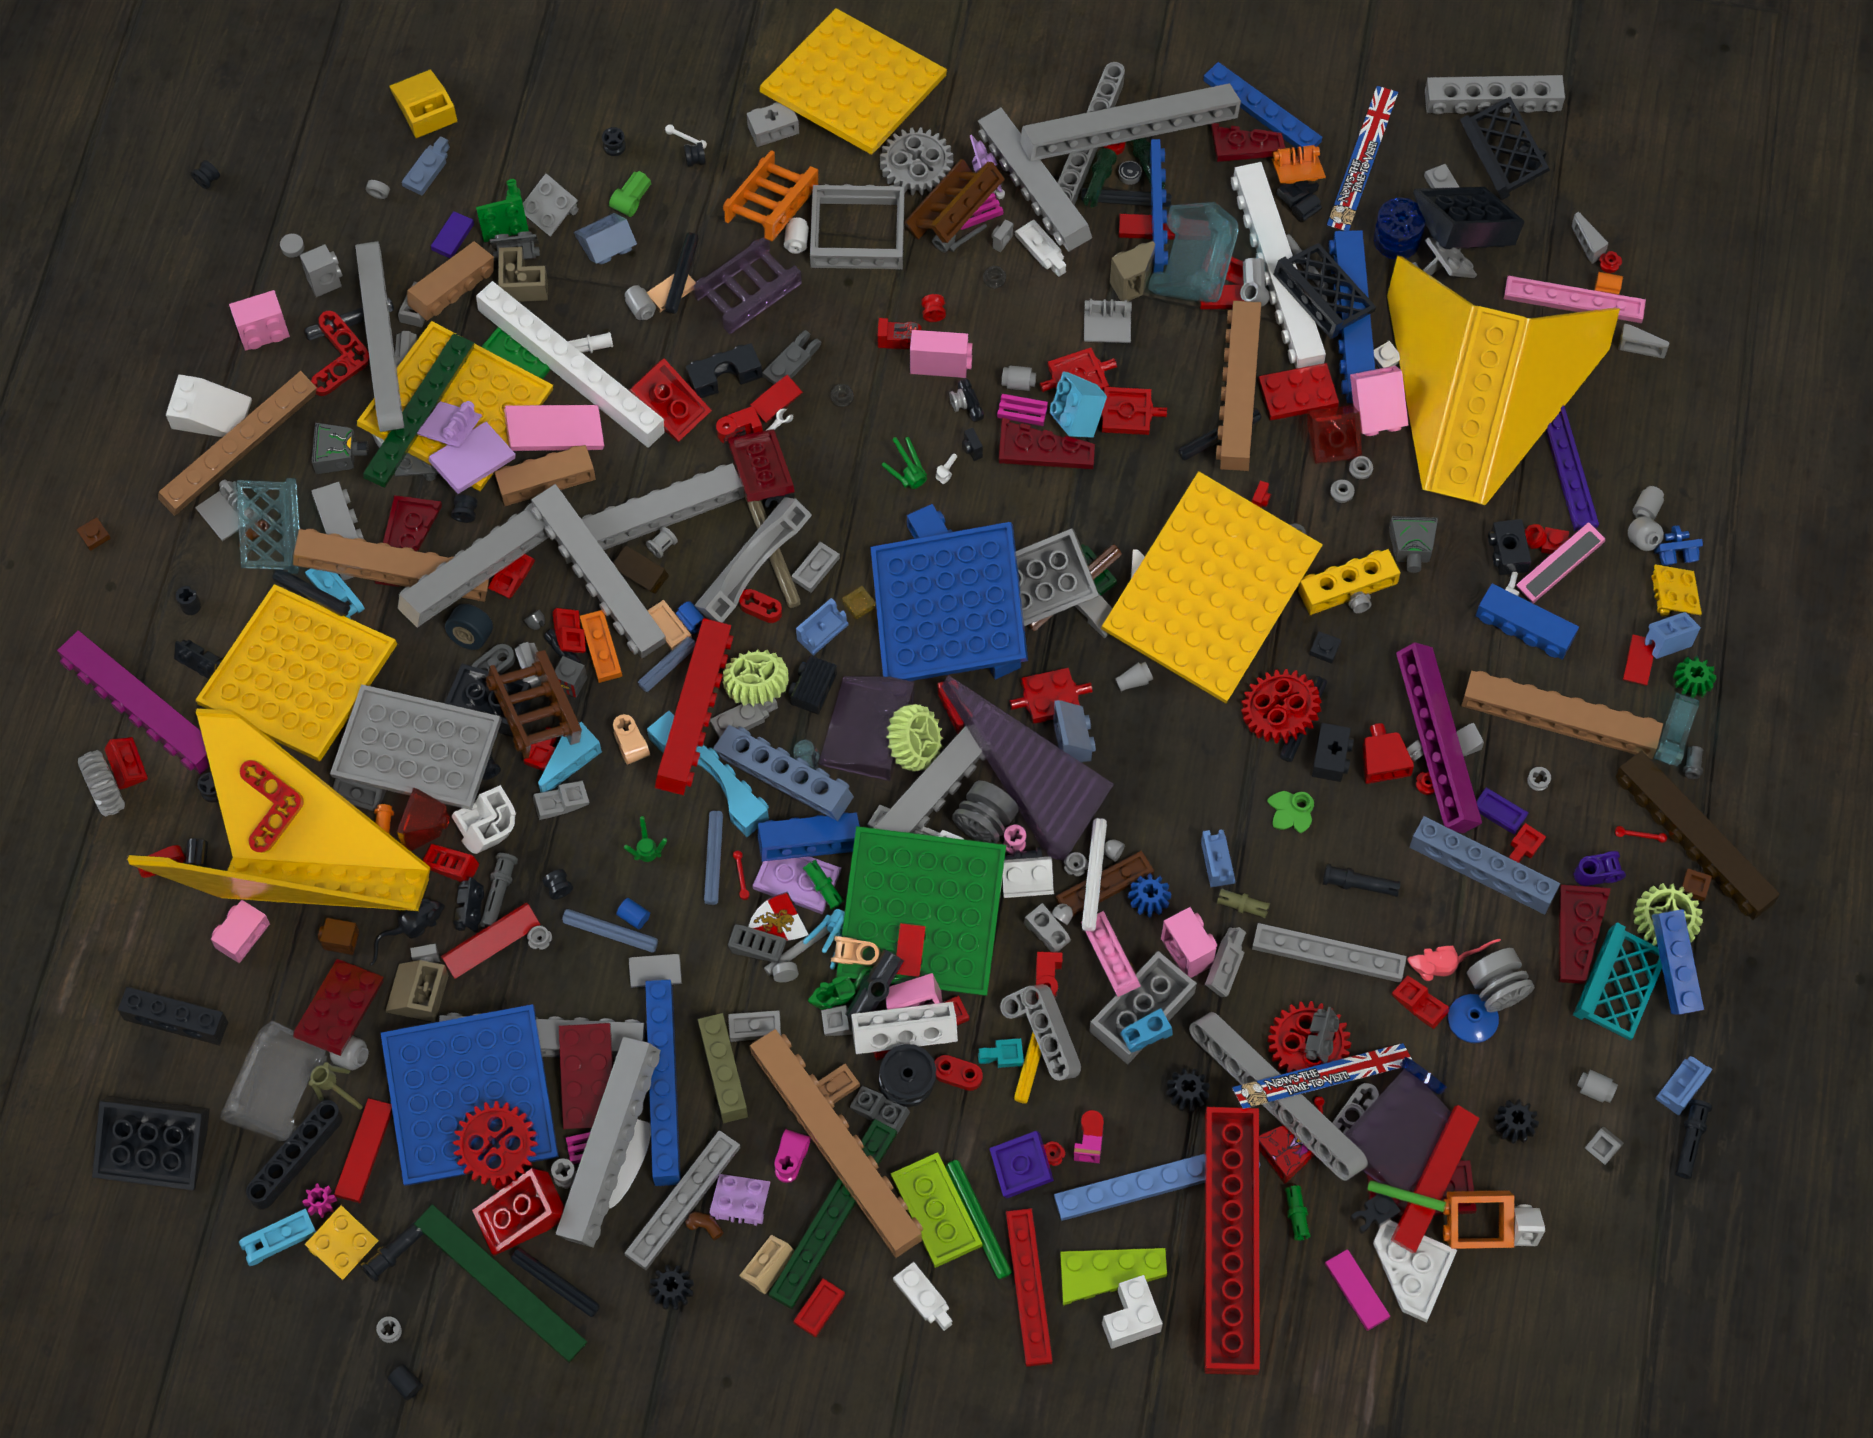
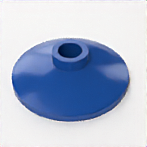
M1468 994L1459 997L1452 1003L1448 1012V1024L1451 1031L1465 1042L1480 1043L1488 1040L1494 1035L1499 1024L1498 1012H1488L1484 1006L1486 1001H1482L1479 995ZM1476 1012L1479 1015V1018H1472L1470 1016V1013Z

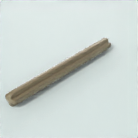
M761 500L747 502L757 529L767 519ZM778 548L769 557L788 607H798L800 605L799 595L781 550Z

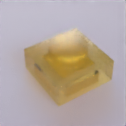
M863 586L842 598L843 604L856 620L876 608V602Z

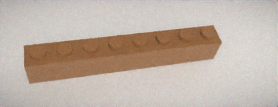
M1233 301V310H1228L1227 324H1231V329H1226V343H1230V348H1225L1224 362H1228V367H1223L1222 381H1227V385L1222 387L1221 401H1225V406H1220L1219 420H1224L1223 426L1218 427V440H1222V446L1217 445L1216 460H1221L1220 469L1249 471L1261 302Z
M302 371L298 372L161 489L158 499L174 516L178 514L312 399L316 394L317 387Z
M299 529L293 565L412 587L418 583L422 576L431 574L441 563H447L454 557H442L433 552H416L407 547H391L386 543H370L361 538H344L335 533L328 535L319 533L314 529ZM489 579L462 598L485 602Z
M1471 671L1461 705L1462 707L1635 755L1642 750L1650 759H1653L1657 750L1663 723L1657 722L1653 718L1634 716L1628 711H1616L1609 709V707L1603 704L1594 705L1585 702L1581 698L1565 697L1556 691L1547 692L1537 689V687L1530 684L1522 685L1508 678L1493 677L1483 671Z

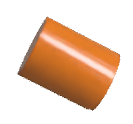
M1598 272L1594 291L1619 295L1623 276Z

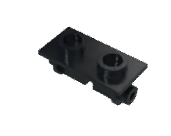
M183 640L181 643L179 641L175 642L174 659L208 679L211 678L222 662V658L209 651L201 655L204 653V648L193 643L191 640Z
M469 877V881H462V884L458 887L457 904L464 905V907L456 908L453 924L458 931H465V928L468 927L477 933L481 920L480 910L482 899L484 898V886L472 877Z

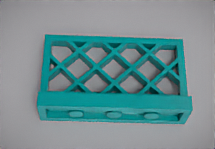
M1616 923L1606 934L1573 1016L1581 1020L1586 1018L1628 1040H1632L1662 969V964L1657 946L1625 931V926ZM1624 939L1633 943L1636 952L1626 955L1622 946ZM1652 952L1659 956L1657 963L1648 966L1644 953ZM1638 955L1643 968L1633 971L1628 958ZM1622 960L1627 973L1617 976L1613 965L1615 962ZM1645 972L1649 983L1647 986L1640 988L1635 975ZM1629 977L1634 990L1624 993L1619 980ZM1614 982L1619 995L1608 998L1604 987L1606 984ZM1636 993L1640 1002L1639 1007L1630 1009L1626 996ZM1620 998L1625 1012L1615 1015L1610 1001ZM1605 1004L1609 1017L1601 1018L1593 1014L1596 1006ZM1625 1015L1628 1016L1631 1023L1629 1031L1620 1027L1617 1018Z

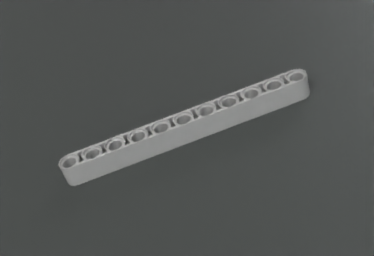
M379 241L357 244L355 247L380 432L402 429L404 428L380 245Z

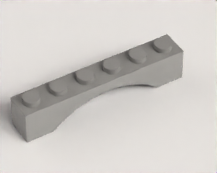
M784 497L694 606L707 619L723 623L737 606L740 596L757 570L782 544L798 533L812 514L797 499Z

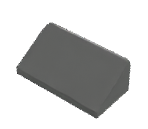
M335 778L333 789L352 805L372 811L377 809V805L382 803L386 793L384 789Z

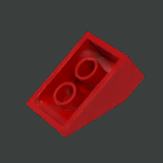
M665 358L653 366L628 390L664 419V431L677 442L712 411Z
M531 1168L472 1211L492 1255H497L550 1230L560 1222L565 1207L549 1173Z

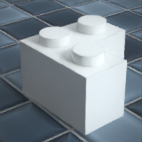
M1142 1275L1119 1283L1118 1294L1124 1309L1103 1316L1102 1322L1111 1349L1159 1333L1162 1328V1321L1145 1276Z

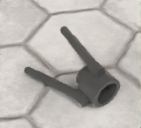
M981 225L956 242L954 240L956 235L948 243H944L936 234L932 243L941 252L946 253L948 250L954 252L958 246L980 233L987 225Z

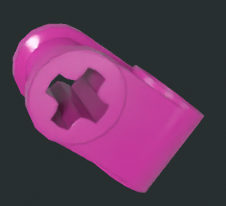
M787 1129L784 1131L775 1159V1174L779 1181L789 1183L796 1179L810 1145V1136ZM786 1165H790V1166H791V1167H788L787 1170H783V1169H782V1168H785Z

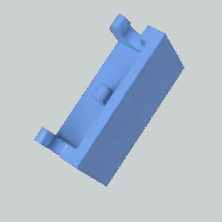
M830 598L796 628L797 641L814 656L848 626L846 613L844 610L839 612L836 602Z
M1686 612L1651 623L1648 627L1650 630L1645 638V645H1650L1652 640L1655 642L1652 655L1658 659L1692 647L1701 627Z
M1222 829L1218 831L1217 835H1211L1210 830L1203 831L1201 845L1210 887L1235 884L1227 840Z
M1690 1056L1682 1062L1655 1099L1679 1116L1707 1079L1712 1069Z

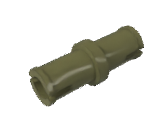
M1223 888L1221 889L1219 896L1223 897L1218 898L1217 904L1238 909V912L1242 914L1248 912L1266 918L1268 911L1265 910L1269 909L1270 903L1250 898L1249 894L1244 893L1240 895Z

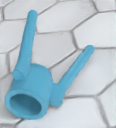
M836 909L831 916L826 915L824 920L803 940V943L807 944L827 925V930L831 934L822 948V952L826 953L834 940V936L842 937L845 912ZM831 962L830 968L834 969L836 963Z

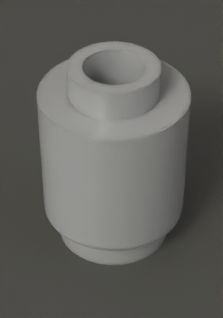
M635 285L625 292V302L636 319L648 320L654 315L656 305L644 288Z
M1011 365L1009 368H1003L1002 386H1007V389L1030 391L1031 387H1035L1036 373L1032 372V368Z
M1648 486L1641 492L1633 508L1636 518L1643 516L1653 520L1656 518L1664 502L1662 490L1654 486Z
M1589 1070L1588 1074L1582 1073L1577 1086L1581 1088V1094L1602 1103L1604 1101L1610 1103L1618 1084L1612 1082L1613 1079Z

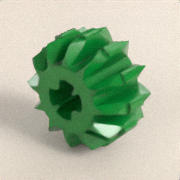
M1698 656L1694 657L1693 661L1689 657L1685 658L1683 663H1678L1673 675V679L1677 680L1675 688H1683L1682 695L1689 692L1691 698H1694L1696 694L1700 697L1705 696L1706 691L1710 692L1713 689V683L1716 681V675L1713 674L1714 666L1707 667V659L1700 662Z

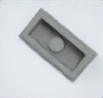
M679 954L629 958L631 988L646 987L645 981L671 979L672 985L682 984Z

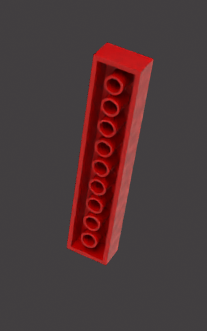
M1207 1107L1205 1113L1204 1374L1258 1375L1260 1370L1259 1108Z

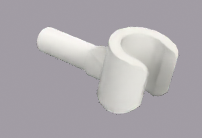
M780 409L776 414L777 419L767 430H775L782 423L791 422L793 415H789L784 420L782 415L787 409Z
M952 454L944 466L940 465L937 468L936 479L942 484L947 483L952 476V473L948 470L956 460V454Z
M1512 572L1506 590L1518 596L1520 592L1514 589L1518 573Z

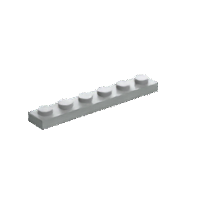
M1261 923L1257 925L1252 950L1400 983L1403 978L1407 957Z
M719 1130L626 1250L625 1256L647 1270L738 1152L740 1144Z

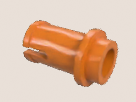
M379 804L377 809L374 810V814H376L375 823L389 833L391 816L394 815V811H392V806Z

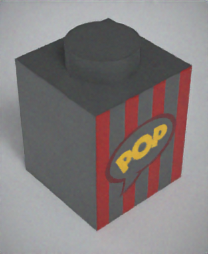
M563 656L555 669V673L564 692L577 697L587 679L585 665Z

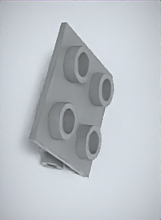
M545 174L523 202L525 216L551 237L567 215H575L578 212L576 204L578 200L548 174Z
M1092 299L1085 301L1084 342L1131 343L1132 302H1127V300L1113 301V299L1111 301H1106V299L1104 301H1094Z
M222 480L219 483L220 491L195 507L222 541L262 515L235 481Z

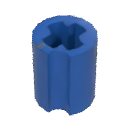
M686 602L678 608L679 610L675 614L691 634L699 632L704 616L692 602Z
M626 898L619 906L616 915L639 930L648 921L650 912L630 898Z

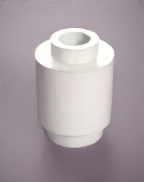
M792 218L786 225L784 247L791 253L798 254L807 248L809 227L804 219Z

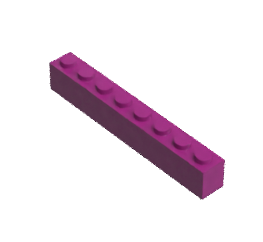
M79 630L57 650L61 657L60 663L68 671L72 669L78 673L77 677L85 685L90 683L95 687L94 691L102 699L107 697L112 701L111 705L119 713L125 712L128 714V719L137 728L142 726L147 730L146 734L154 742L159 740L163 743V748L171 756L177 755L182 759L180 762L189 771L194 769L201 775L210 766L201 731Z
M1414 642L1396 653L1444 826L1455 832L1465 833L1482 824V820L1433 647Z

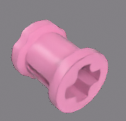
M1011 825L1005 830L1003 845H1006V852L1009 854H1013L1016 850L1024 851L1026 846V831L1020 825Z

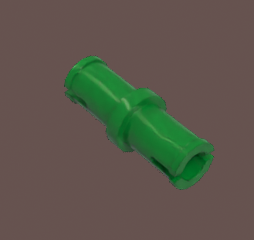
M816 859L803 867V870L814 883L815 891L820 892L831 910L844 902V899L833 886V880L831 877L826 876Z
M1295 1185L1291 1186L1292 1191H1290L1289 1187L1285 1188L1289 1207L1287 1216L1291 1219L1294 1240L1301 1241L1304 1240V1236L1308 1239L1311 1235L1306 1218L1308 1209L1304 1207L1301 1186Z

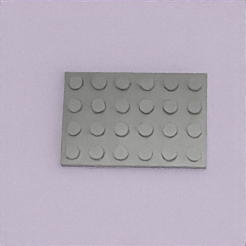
M361 684L330 775L337 779L472 810L502 719L497 715Z

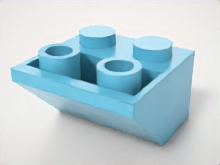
M1063 372L1057 384L1054 401L1050 405V414L1068 436L1094 437L1107 395L1097 384L1069 372Z

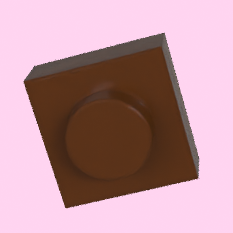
M97 517L76 529L90 551L111 539Z
M1687 869L1682 887H1684L1683 893L1687 895L1692 892V898L1704 902L1712 876Z

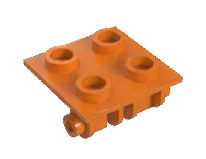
M1314 145L1303 146L1302 155V149L1299 146L1298 156L1295 155L1294 147H1291V157L1290 148L1278 149L1277 152H1273L1274 159H1272L1280 183L1293 184L1297 181H1316L1326 178L1318 158L1320 156L1319 147Z

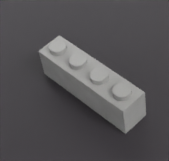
M339 482L311 490L326 534L335 533L344 538L364 539L361 529L355 530L354 523L358 521L354 509L349 510L347 507V503H351L347 489L342 490ZM340 574L343 581L353 578V576Z

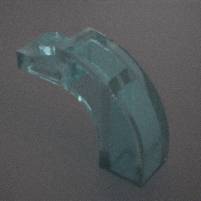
M1675 693L1658 743L1655 759L1675 766L1681 764L1686 741L1700 700Z

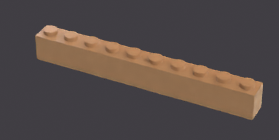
M774 1029L750 1045L752 1056L896 1258L922 1241L921 1231H923L921 1224L915 1217L910 1218L906 1212L908 1207L900 1196L898 1198L895 1197L891 1191L893 1186L886 1176H880L876 1170L879 1168L876 1161L871 1155L868 1157L862 1150L864 1146L856 1134L854 1136L850 1134L847 1129L849 1128L848 1122L842 1114L838 1116L833 1110L835 1105L827 1094L823 1096L818 1089L820 1084L813 1074L808 1075L805 1071L806 1064L799 1054L794 1055L790 1050L792 1045L786 1035L782 1034L780 1036L778 1031Z

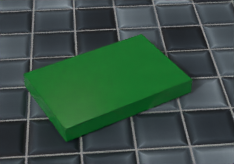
M499 327L482 346V348L541 379L551 370L547 364L541 362L538 357L531 354Z

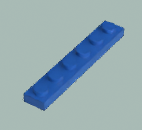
M1217 62L1204 75L1203 81L1211 87L1230 83L1241 100V109L1273 132L1282 133L1283 139L1298 149L1301 146L1302 153L1303 146L1314 145L1317 147L1322 142V136L1221 63Z
M1151 139L1152 239L1155 243L1153 274H1163L1164 265H1168V251H1164V244H1167L1168 235L1167 230H1163V224L1167 223V210H1162V203H1166V189H1162V182L1166 180V171L1161 169V162H1165V148H1161L1160 139Z

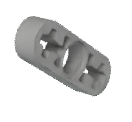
M1369 1083L1361 1084L1332 1122L1339 1130L1342 1125L1346 1127L1343 1134L1347 1138L1351 1139L1376 1105L1379 1097L1377 1088ZM1370 1092L1371 1099H1367L1362 1107L1358 1105L1362 1099V1093ZM1348 1110H1355L1360 1118L1356 1122H1350L1346 1119L1345 1113Z

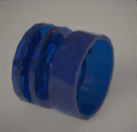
M1395 198L1382 205L1378 212L1373 238L1376 249L1382 255L1390 259H1397V256H1403L1406 259L1418 251L1425 228V220L1418 203L1407 198Z

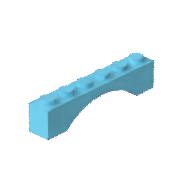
M670 711L666 712L647 728L649 740L662 753H664L674 715ZM704 745L703 747L698 746L696 751L700 753L698 765L709 772L720 784L728 801L730 821L748 837L758 829V823L766 822L769 819L767 803L761 797L756 798L751 793V787L744 780L740 782L735 777L734 770L728 764L723 765L718 760V754L711 747L707 749Z

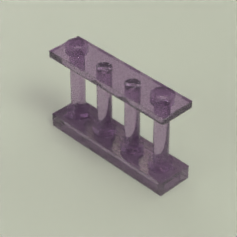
M765 236L752 242L750 247L707 277L700 278L694 285V293L697 300L707 295L724 313V316H722L723 326L729 335L802 284L801 271L796 266L785 270L768 252L770 251V243L768 239H765ZM761 257L779 277L772 282H766L750 264ZM743 270L760 290L753 295H749L733 279V276ZM725 282L741 299L742 303L735 308H731L714 289Z

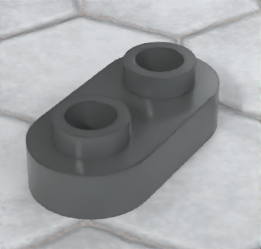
M498 644L475 661L472 666L489 671V667L495 665L498 674L501 675L514 664L515 656L513 649L506 644ZM501 657L507 658L505 661H499Z

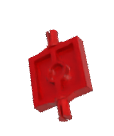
M1092 348L1049 361L1048 368L1052 379L1040 382V389L1042 392L1053 388L1057 390V384L1061 379L1062 373L1069 372L1097 384L1104 392V387H1109L1104 371L1117 368L1116 361L1112 358L1101 363L1095 356Z
M1104 387L1107 399L1101 413L1103 421L1102 432L1149 435L1152 416L1167 417V407H1153L1151 389Z
M1069 668L1021 678L1024 697L1010 700V706L1012 710L1026 707L1031 714L1033 724L1053 720L1054 701L1061 700L1080 706L1079 695L1092 693V686L1090 682L1076 686L1072 680Z

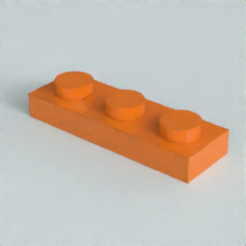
M600 610L581 615L580 620L599 683L622 677L605 614Z

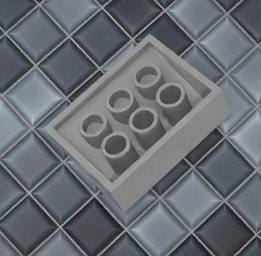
M1073 529L1016 551L1024 626L1099 596L1085 555Z

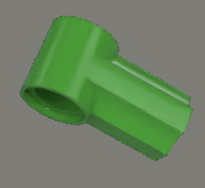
M640 171L634 172L622 189L615 190L611 196L609 206L632 217L638 209L641 197L650 187L651 180Z

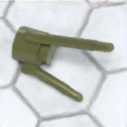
M325 1062L323 1066L313 1069L309 1085L314 1089L320 1101L324 1100L320 1089H333L360 1110L363 1108L357 1100L336 1085V1075L334 1072L349 1074L350 1070L332 1066L328 1062Z

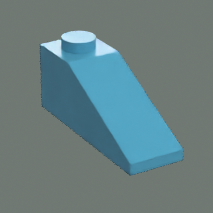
M582 722L579 723L582 729L579 743L570 745L567 737H561L538 782L541 793L554 789L602 752L600 742Z

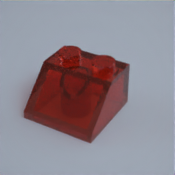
M1354 405L1307 411L1309 438L1316 464L1354 459L1362 456L1360 413Z

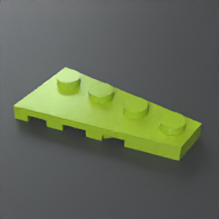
M1165 1248L1065 1251L1060 1254L1063 1306L1080 1299L1085 1300L1095 1297V1295L1117 1291L1119 1283L1142 1275L1145 1276L1146 1282L1167 1276Z

